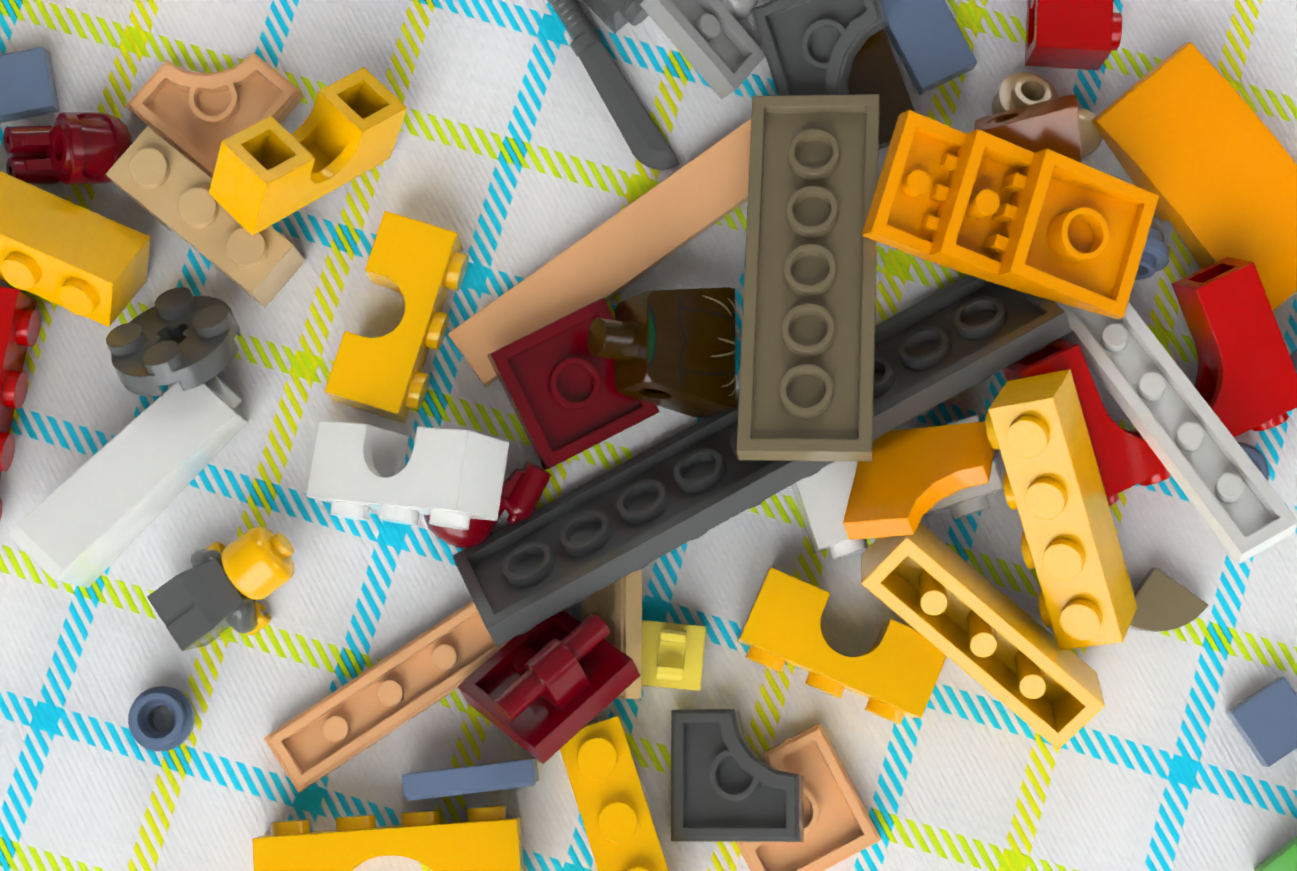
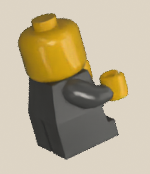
M255 526L227 547L221 542H214L208 548L196 551L191 556L193 568L176 575L148 595L147 598L165 623L166 628L181 651L207 646L229 627H232L239 633H247L253 636L271 622V616L269 614L263 615L261 612L265 609L263 604L255 601L264 599L293 577L294 562L291 555L294 553V548L282 533L279 532L275 535L267 528Z

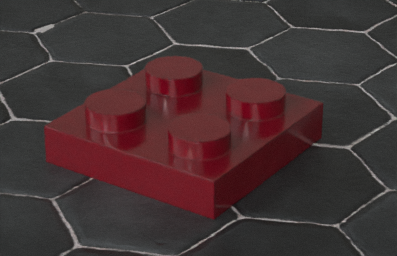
M604 298L590 303L487 355L543 469H549L660 412L657 405L620 394L614 386V359L593 357L588 351L587 335L593 320L596 318L615 320Z

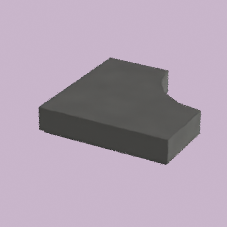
M772 0L751 9L778 96L850 95L848 80L855 56L869 37L889 25L882 0Z
M736 709L671 710V841L804 842L803 775L779 771L760 759L744 736L740 712Z

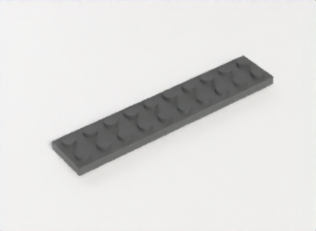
M967 275L875 325L873 441L907 421L928 413L940 403L973 385L986 381L991 375L1030 354L1041 351L1048 344L1070 333L1071 329L1065 311L1054 301ZM738 400L736 401V408L706 417L535 510L529 518L519 520L515 524L502 528L488 536L484 542L474 547H467L452 557L487 631L496 646H499L517 635L530 631L535 625L575 603L588 599L595 592L626 575L645 568L652 561L690 540L703 536L710 529L741 512L760 505L765 499L803 478L818 473L822 468L835 461L739 460L736 451Z

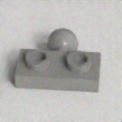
M643 0L640 3V6L720 99L736 91L765 57V53L738 22V20H742L752 13L751 9L757 6L758 0Z

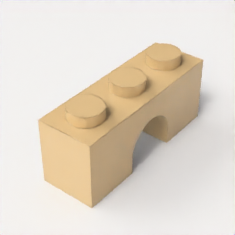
M148 126L106 173L123 193L167 229L173 230L221 273L264 308L268 306L305 262L296 247L271 226L252 236L209 194L212 178Z

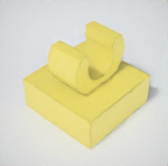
M642 620V686L700 691L706 626Z

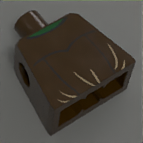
M735 288L647 291L619 302L615 309V320L596 318L591 323L587 335L588 351L593 357L614 359V386L620 394L697 418H704L736 408Z

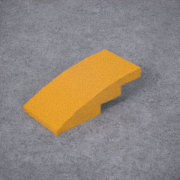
M1191 42L1184 43L1091 121L1133 184L1159 195L1154 215L1157 219L1170 221L1201 269L1226 257L1254 262L1272 311H1274L1297 292V165L1276 137L1227 80Z
M908 110L898 116L861 236L998 285L1064 305L1120 319L1124 318L1159 195L1050 149L1034 153L977 129L966 134Z

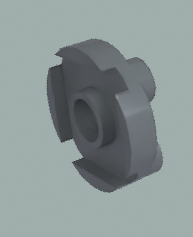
M179 287L165 291L158 296L154 307L141 313L129 323L119 325L111 330L106 337V344L111 352L112 364L124 387L137 395L152 397L163 396L158 387L161 385L179 382L182 390L186 391L214 378L235 358L238 347L234 339L236 334L239 336L241 334L231 308L224 301L210 296H193L188 288Z

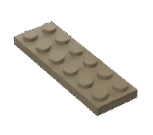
M879 94L752 96L736 450L739 460H873L877 241L861 235L878 184Z

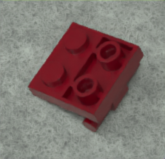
M563 610L535 625L530 631L513 637L464 680L458 688L469 705L544 764L641 675L632 658L604 639L610 634V629L598 615L592 613L581 623Z

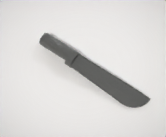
M548 0L574 40L570 47L581 60L635 158L643 165L657 170L671 169L680 165L672 148L608 52L601 36L588 19L586 13H584L582 7H580L578 1Z

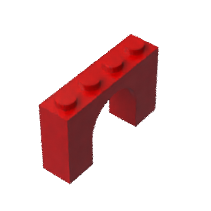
M1226 257L1171 283L1197 351L1198 371L1194 387L1231 435L1235 438L1251 429L1253 431H1264L1284 423L1289 418L1287 412L1297 408V373L1254 262ZM1059 338L1048 344L1041 351L1030 354L1003 369L1007 381L1071 370L1109 506L1117 502L1119 499L1118 493L1136 484L1147 486L1171 477V474L1137 430L1122 429L1111 419L1101 401L1078 344Z

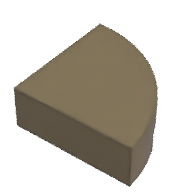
M1154 567L1148 571L1134 591L1137 610L1129 628L1149 632L1176 629L1196 619L1207 608L1208 604Z

